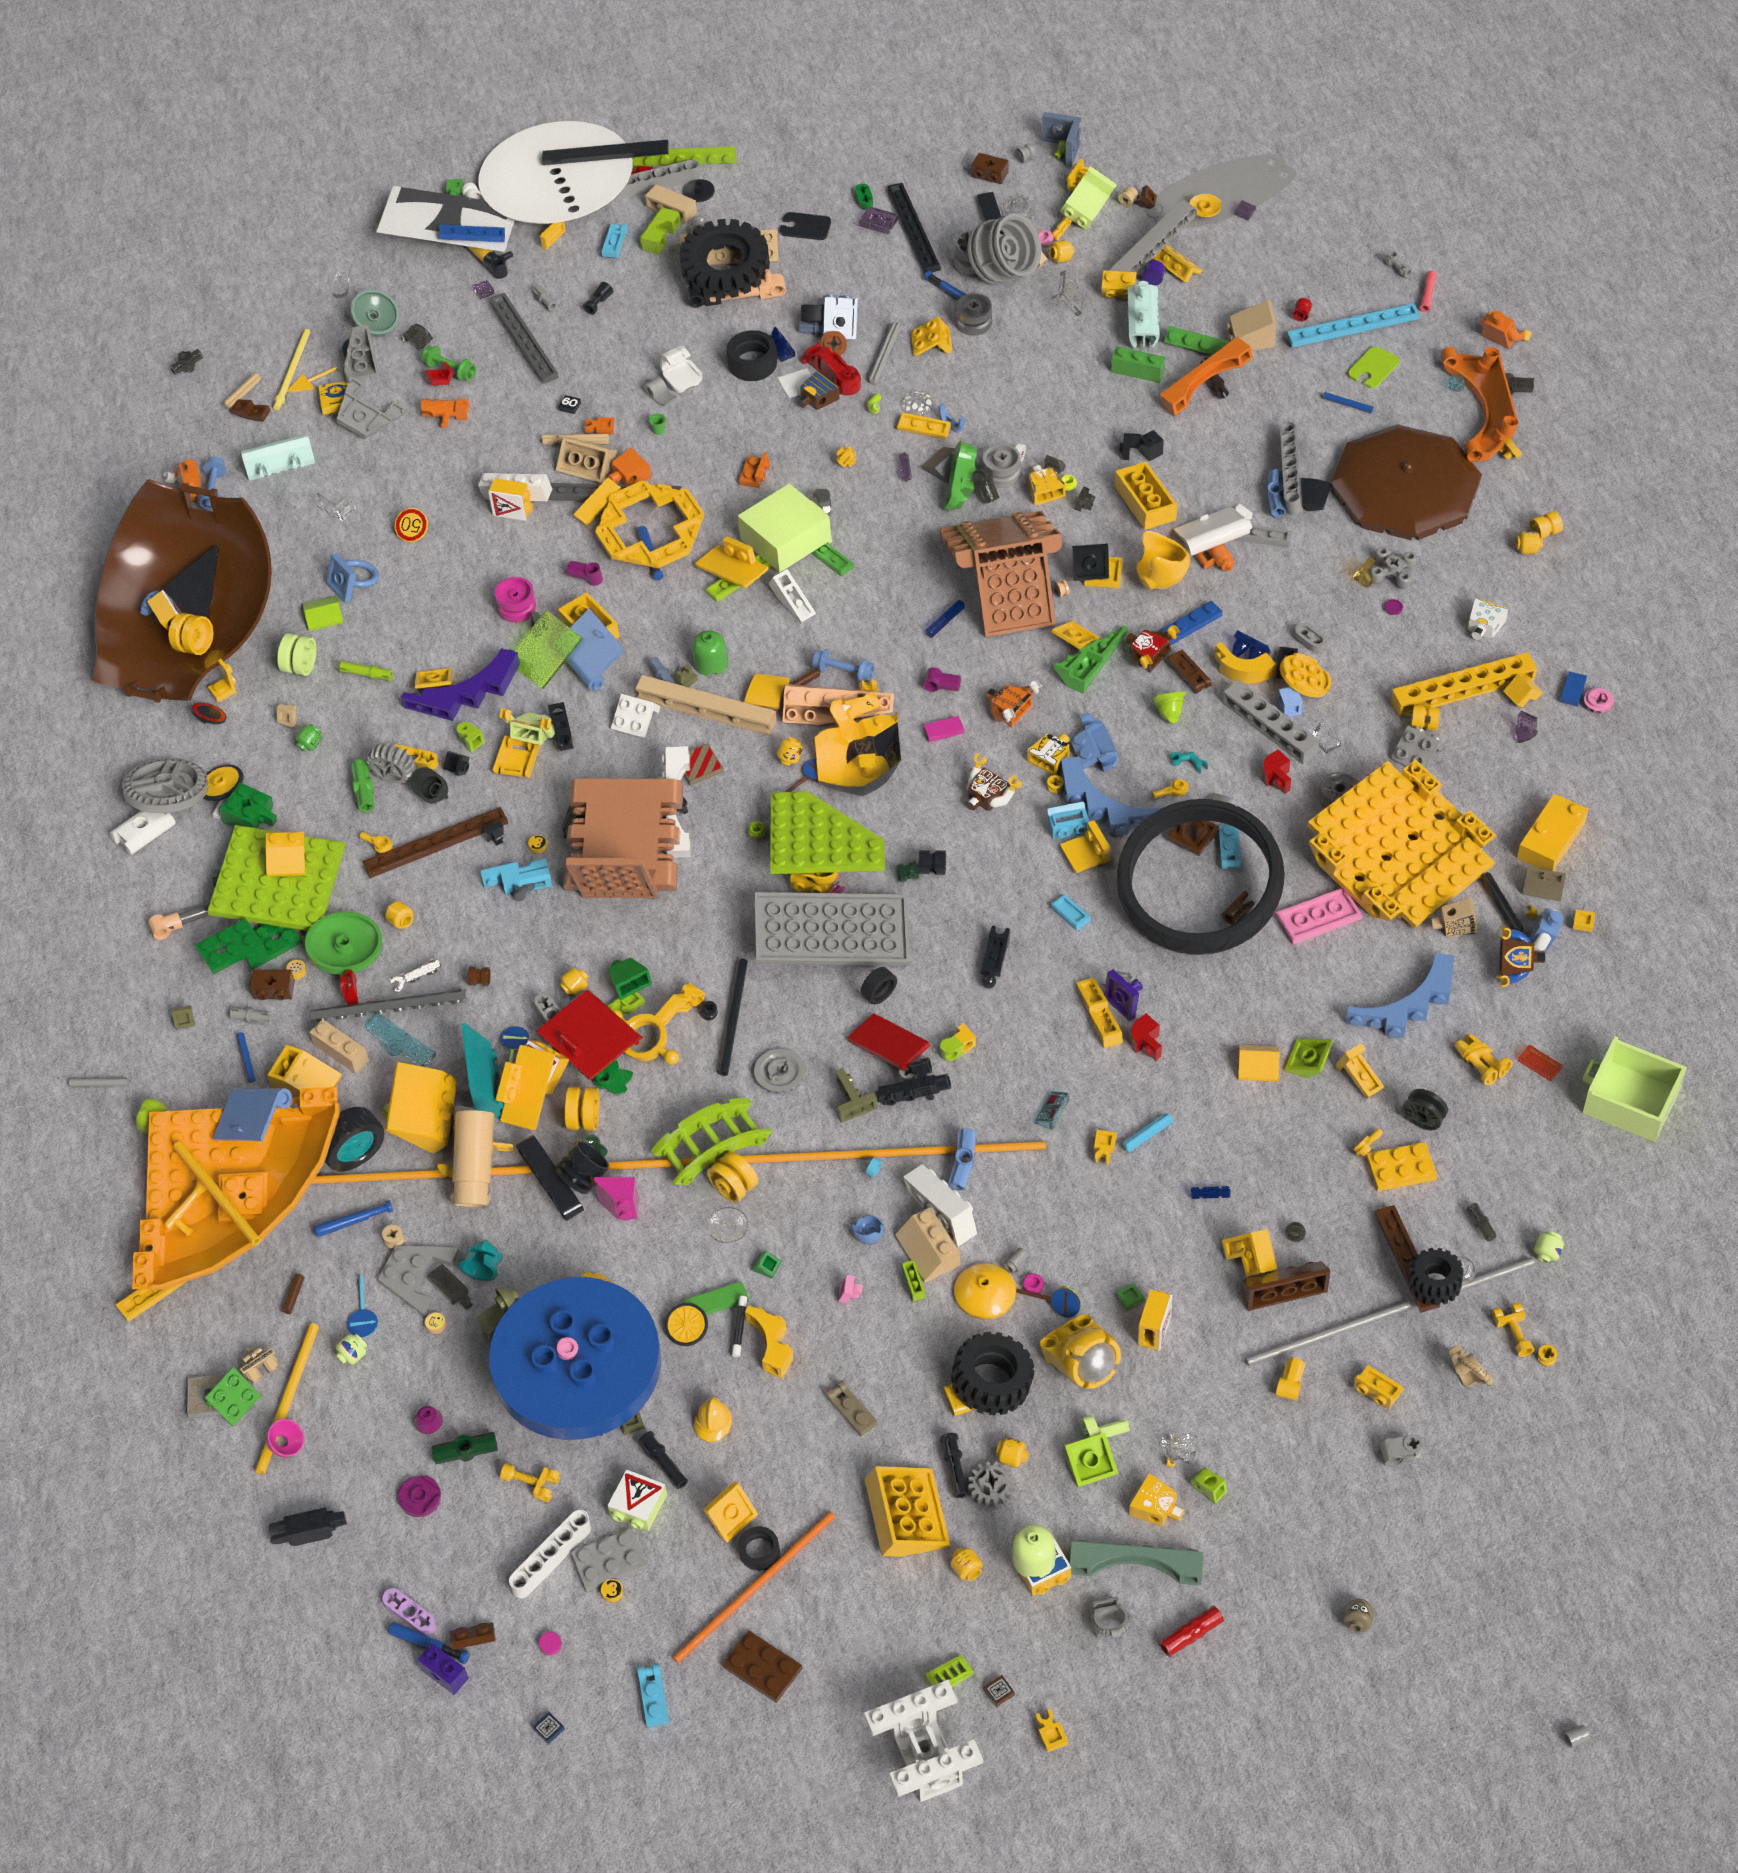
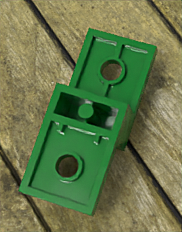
M245 918L195 944V948L214 975L243 959L253 970L302 944V940L293 928L264 924L253 930ZM275 935L281 936L277 940L272 939ZM219 949H226L223 953H216Z

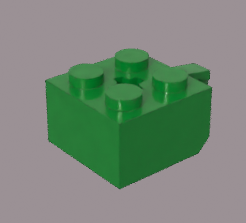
M239 783L220 808L222 821L233 827L239 825L258 828L263 823L274 826L277 822L276 815L271 812L274 807L272 797L242 783Z

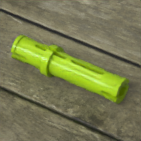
M341 661L339 668H342L339 669L340 672L367 676L374 680L378 678L391 681L393 678V674H390L393 673V670L379 668L376 665L367 666Z

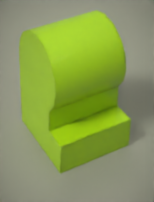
M462 722L457 726L459 740L465 743L467 750L471 753L485 743L483 732L473 724Z
M1201 1468L1190 1481L1197 1491L1208 1496L1209 1501L1214 1504L1227 1493L1225 1479L1207 1468Z

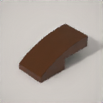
M238 399L231 409V413L261 422L265 421L271 411L268 405H254L252 400Z

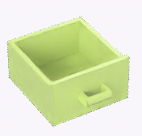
M790 483L738 515L741 540L753 547L757 554L779 572L822 545L832 542L829 516L813 501H810Z
M1615 1036L1602 1063L1591 1060L1582 1078L1585 1083L1591 1085L1587 1093L1583 1114L1656 1142L1682 1087L1687 1067L1622 1042ZM1592 1068L1598 1069L1595 1078L1589 1076Z

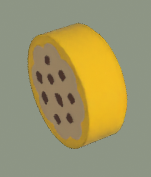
M293 960L286 966V969L292 970L294 979L302 978L306 974L305 964L301 960Z

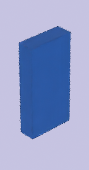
M1569 671L1560 702L1578 706L1587 675Z

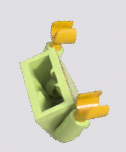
M501 708L499 718L505 719V722L510 726V738L542 745L547 738L554 736L552 720L546 714L539 715L529 712L514 718L511 715L512 711Z

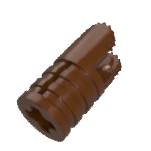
M1243 891L1222 913V917L1227 923L1231 925L1237 923L1255 905L1253 900L1248 901L1246 904L1242 903L1249 895L1247 891Z

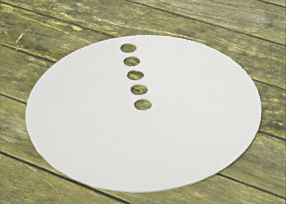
M580 121L545 123L520 131L493 149L480 169L479 189L483 199L493 210L510 219L537 224L564 222L588 215L612 201L627 184L631 176L633 160L632 158L543 165L542 153L546 150L625 143L613 131L596 124ZM554 168L561 169V172L557 175L550 174V171ZM562 177L566 179L563 184L554 183L557 178ZM569 187L570 191L562 194L559 192V189ZM568 196H573L575 198V200L571 203H565L563 201L564 198ZM571 206H579L580 208L577 212L572 213L568 211V208Z

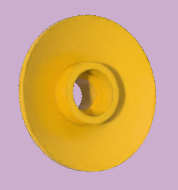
M1211 194L1196 195L1189 202V204L1197 208L1196 215L1199 217H1212L1218 214L1222 207L1220 199Z

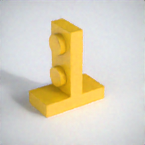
M1360 1043L1347 1051L1335 1066L1339 1072L1345 1068L1362 1094L1368 1099L1381 1091L1384 1086L1361 1055L1366 1049Z

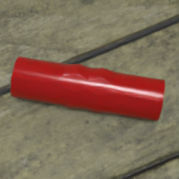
M1213 1605L1160 1640L1159 1644L1164 1653L1171 1657L1224 1622V1618L1218 1608Z

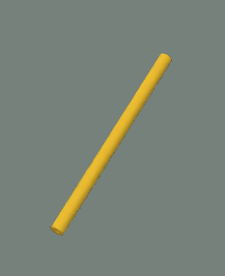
M181 1141L176 1142L173 1147L250 1243L253 1246L258 1245L261 1242V1238Z
M309 1324L273 1423L280 1419H286L319 1330L317 1324ZM266 1442L255 1472L260 1475H265L273 1454Z

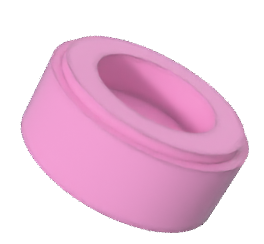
M1042 230L1038 233L1041 246H1048L1052 243L1053 235L1051 231Z
M566 1337L559 1340L556 1353L561 1359L571 1360L576 1356L578 1344L574 1339Z

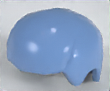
M876 1216L858 1218L856 1225H852L855 1238L862 1244L876 1243L882 1237L885 1229L882 1220Z

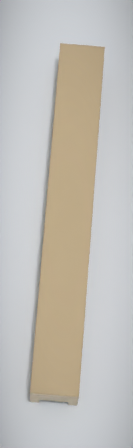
M641 675V679L635 688L639 693L638 699L765 735H770L774 725L777 723L776 711L644 675Z

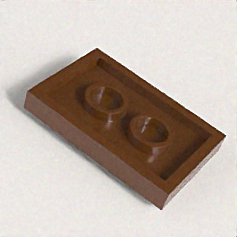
M749 1630L722 1664L725 1670L775 1703L779 1701L803 1669L800 1663Z

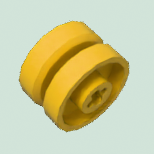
M180 613L175 616L169 627V642L176 651L202 655L210 648L213 641L212 623L204 616Z
M569 1087L565 1102L566 1129L578 1131L582 1125L585 1131H596L600 1112L598 1088L587 1087L583 1093L580 1087Z
M728 1151L720 1158V1163H715L707 1170L708 1178L715 1189L724 1198L733 1203L739 1202L746 1195V1191L752 1190L758 1184V1177L753 1168L745 1159L733 1151Z

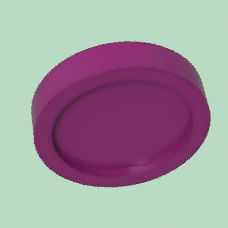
M1392 599L1385 604V611L1390 615H1398L1403 610V604L1399 600Z

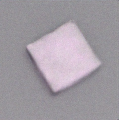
M1242 200L1235 209L1234 215L1249 220L1256 211V206Z
M488 280L473 285V290L479 299L495 294Z

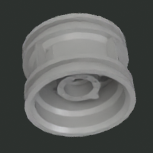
M1012 213L1001 216L996 220H988L976 225L968 239V256L972 268L983 281L990 284H998L1009 281L1012 278H1020L1033 273L1041 259V242L1032 222L1021 214Z

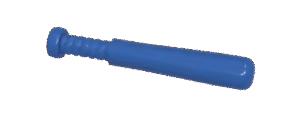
M389 1200L385 1204L370 1210L365 1209L315 1225L313 1228L314 1233L317 1237H321L368 1220L369 1217L386 1211L391 1213L393 1212L391 1202Z

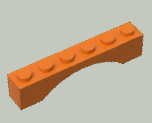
M1236 337L1183 378L1160 394L1162 406L1174 416L1179 414L1189 406L1193 393L1207 379L1226 370L1241 368L1253 359L1251 346L1239 337Z

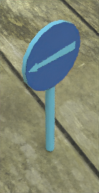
M360 1275V1310L350 1316L347 1326L352 1335L357 1334L361 1338H365L376 1331L378 1319L374 1312L364 1309L363 1276Z

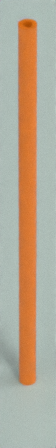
M831 1511L828 1512L672 1657L673 1660L679 1664L832 1522L836 1516Z

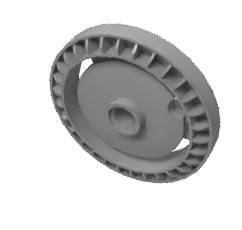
M162 758L147 761L131 769L123 779L122 789L125 800L134 808L151 813H170L189 808L202 800L208 791V779L204 769L194 762L177 758Z

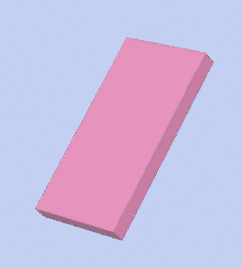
M1343 888L1280 910L1276 912V918L1292 944H1296L1361 920L1362 914L1351 896Z

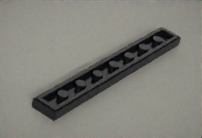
M667 139L546 150L542 153V164L555 165L669 154V141Z
M903 183L887 186V191L924 273L927 271H940L941 266Z

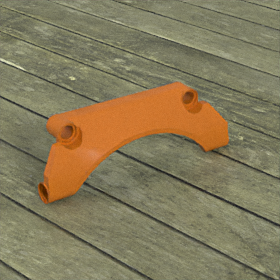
M1446 347L1441 351L1445 370L1464 383L1474 393L1484 413V426L1473 439L1464 443L1467 459L1471 462L1488 461L1503 447L1504 439L1514 437L1519 423L1500 352L1494 347H1487L1483 357L1457 354L1455 348Z

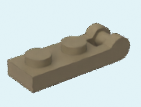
M839 1381L836 1383L835 1388L824 1392L830 1403L860 1436H863L878 1425L877 1420L848 1389L844 1381ZM842 1394L844 1397L839 1400L837 1396Z

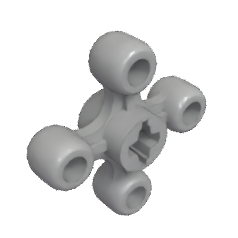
M1379 547L1376 550L1375 559L1378 563L1384 564V567H1374L1371 569V582L1378 584L1386 576L1391 580L1397 579V585L1400 588H1408L1411 585L1412 577L1408 572H1403L1402 570L1403 568L1411 569L1415 567L1417 563L1416 554L1407 552L1401 559L1397 556H1390V552L1386 547Z

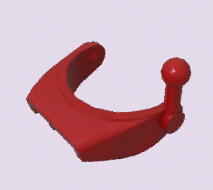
M347 970L340 976L342 994L348 1005L359 1003L357 979L352 970Z

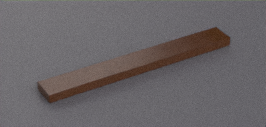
M499 807L362 862L369 878H372L484 834V828L498 821H501L504 826L508 824V819L502 808Z

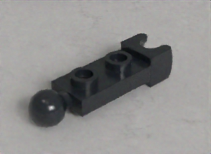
M991 926L981 968V974H984L981 983L984 988H993L996 985L995 976H1001L1010 941L1009 928H1006L1003 934H997L996 926Z

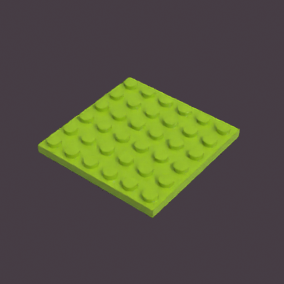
M235 825L208 908V915L236 920L246 918L248 922L308 931L316 921L326 916L345 852L346 842L304 836L305 875L267 876L266 833L283 832Z

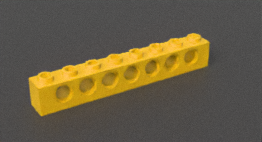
M1529 652L1517 654L1406 686H1399L1392 689L1391 702L1398 716L1401 717L1412 714L1414 705L1425 706L1428 709L1429 707H1437L1506 688L1517 674L1535 680L1537 666Z

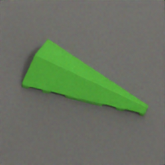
M1122 625L1120 630L1114 633L1110 632L1106 638L1102 640L1099 638L1081 648L1077 654L1067 656L1065 661L1061 663L1056 662L1054 669L1067 687L1084 694L1128 633V627Z

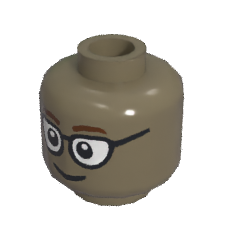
M1364 1599L1351 1600L1345 1609L1344 1624L1355 1633L1366 1632L1372 1625L1374 1608Z

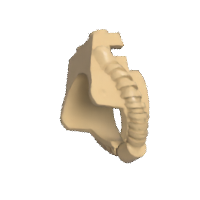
M1458 1345L1451 1347L1449 1350L1450 1357L1456 1373L1460 1375L1465 1387H1470L1475 1383L1483 1385L1493 1384L1491 1375L1486 1373L1471 1353L1467 1355L1464 1351L1462 1352V1348Z

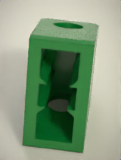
M628 958L622 962L615 960L611 967L608 968L612 985L620 1000L652 985L648 969L633 958Z

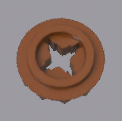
M838 331L825 333L820 342L822 349L828 346L830 351L833 352L832 346L829 343L832 342L834 337L835 343L838 344L834 351L841 356L847 348L845 336Z

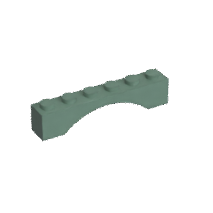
M1086 1540L1072 1541L1071 1575L1093 1576L1111 1566L1140 1564L1161 1570L1179 1584L1201 1586L1203 1552H1199L1196 1549L1177 1550L1173 1547L1162 1549L1150 1545L1138 1547L1127 1543L1114 1545L1109 1542L1090 1543Z

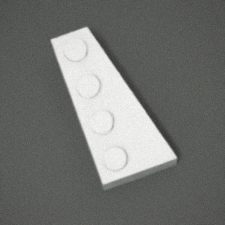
M922 1164L903 1177L906 1189L922 1208H932L946 1232L953 1235V1242L958 1247L977 1234L971 1204L961 1199L956 1190L952 1191L943 1179L940 1180L932 1169H928Z

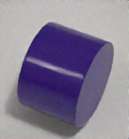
M1157 260L1148 261L1142 275L1143 280L1148 282L1149 285L1156 286L1161 284L1166 270L1164 264Z

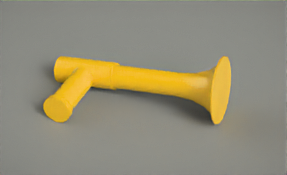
M196 1178L197 1185L193 1192L164 1223L170 1230L175 1225L186 1236H189L193 1229L188 1227L180 1218L202 1193L208 1191L198 1178Z

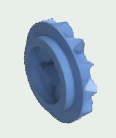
M156 590L147 595L141 604V614L148 616L153 612L147 601L158 594L159 591Z

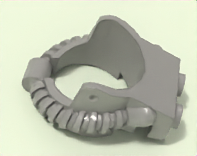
M1118 1596L1092 1602L1093 1613L1091 1614L1090 1626L1096 1633L1097 1638H1100V1635L1111 1636L1112 1638L1121 1637V1633L1124 1634L1129 1631L1133 1619L1126 1609L1119 1604ZM1108 1619H1114L1122 1623L1119 1628L1115 1629L1106 1628L1101 1625Z

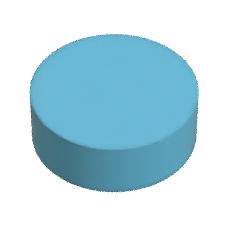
M874 1157L868 1165L865 1174L871 1178L875 1177L882 1166V1160Z

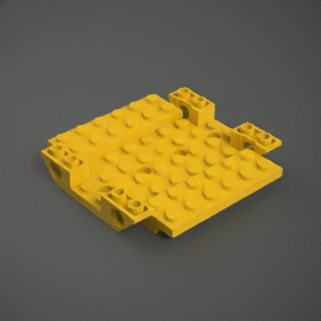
M1416 759L1402 770L1403 775L1387 761L1308 821L1307 826L1316 834L1309 841L1318 865L1368 914L1374 918L1387 921L1392 920L1395 916L1398 919L1403 918L1415 929L1495 865V861L1480 847L1483 848L1497 835L1470 810L1462 814L1439 793L1442 784ZM1440 814L1443 817V819L1438 820L1434 817V815ZM1408 835H1415L1417 840L1409 839ZM1387 855L1391 858V860L1385 861L1382 859L1381 856ZM1355 876H1361V877H1363V878H1364V881H1363V882L1357 881V880L1355 879Z

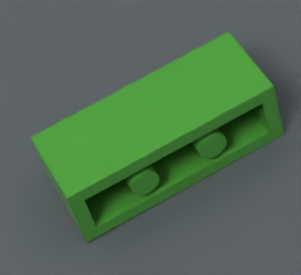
M1117 346L1112 356L1111 372L1160 383L1165 372V357Z

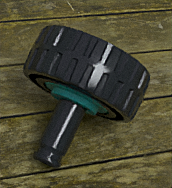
M351 1107L340 1112L325 1159V1163L332 1170L343 1172L355 1169L371 1159L381 1147L385 1135L384 1129L370 1110L364 1107Z

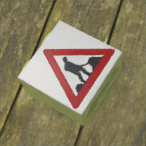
M626 1469L608 1504L611 1518L617 1522H627L635 1529L649 1531L667 1496L665 1484Z

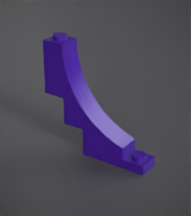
M501 648L497 656L486 668L473 677L455 685L424 689L420 696L414 693L403 692L401 696L403 706L409 710L454 721L461 705L478 709L487 692L504 696L520 665L518 652Z

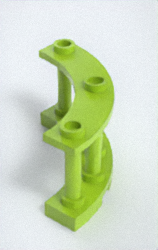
M749 1098L729 1099V1103L720 1105L718 1102L705 1107L678 1123V1129L671 1134L667 1132L651 1149L654 1156L668 1157L679 1173L673 1180L674 1185H689L701 1171L723 1157L728 1151H736L750 1146H762L767 1141L773 1131L771 1129H758L747 1113L748 1108L752 1105ZM731 1118H741L750 1131L741 1133ZM720 1120L724 1121L733 1134V1137L722 1142L710 1126V1124ZM700 1129L704 1130L714 1144L713 1147L704 1153L700 1152L690 1137ZM683 1141L695 1157V1160L686 1167L682 1165L674 1153V1150Z

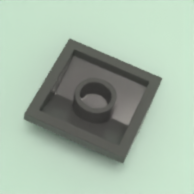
M943 447L922 466V469L948 484L951 472V459L955 448Z

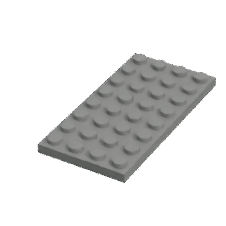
M755 892L756 964L910 966L907 894Z

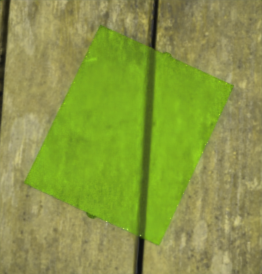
M545 610L514 650L518 652L520 660L518 670L544 689L583 638L569 628L565 622L560 621L549 611Z

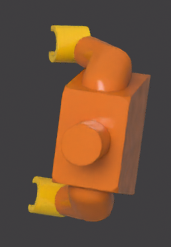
M1488 311L1479 320V324L1483 326L1481 336L1507 349L1515 341L1523 339L1529 341L1532 332L1525 329L1522 332H1518L1514 321L1505 316L1501 311H1492V313Z

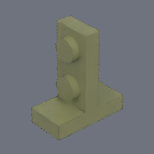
M843 1068L836 1070L837 1083L848 1101L837 1106L838 1117L841 1123L878 1109L877 1097L874 1092L861 1097L859 1090L853 1087L851 1075L846 1074Z

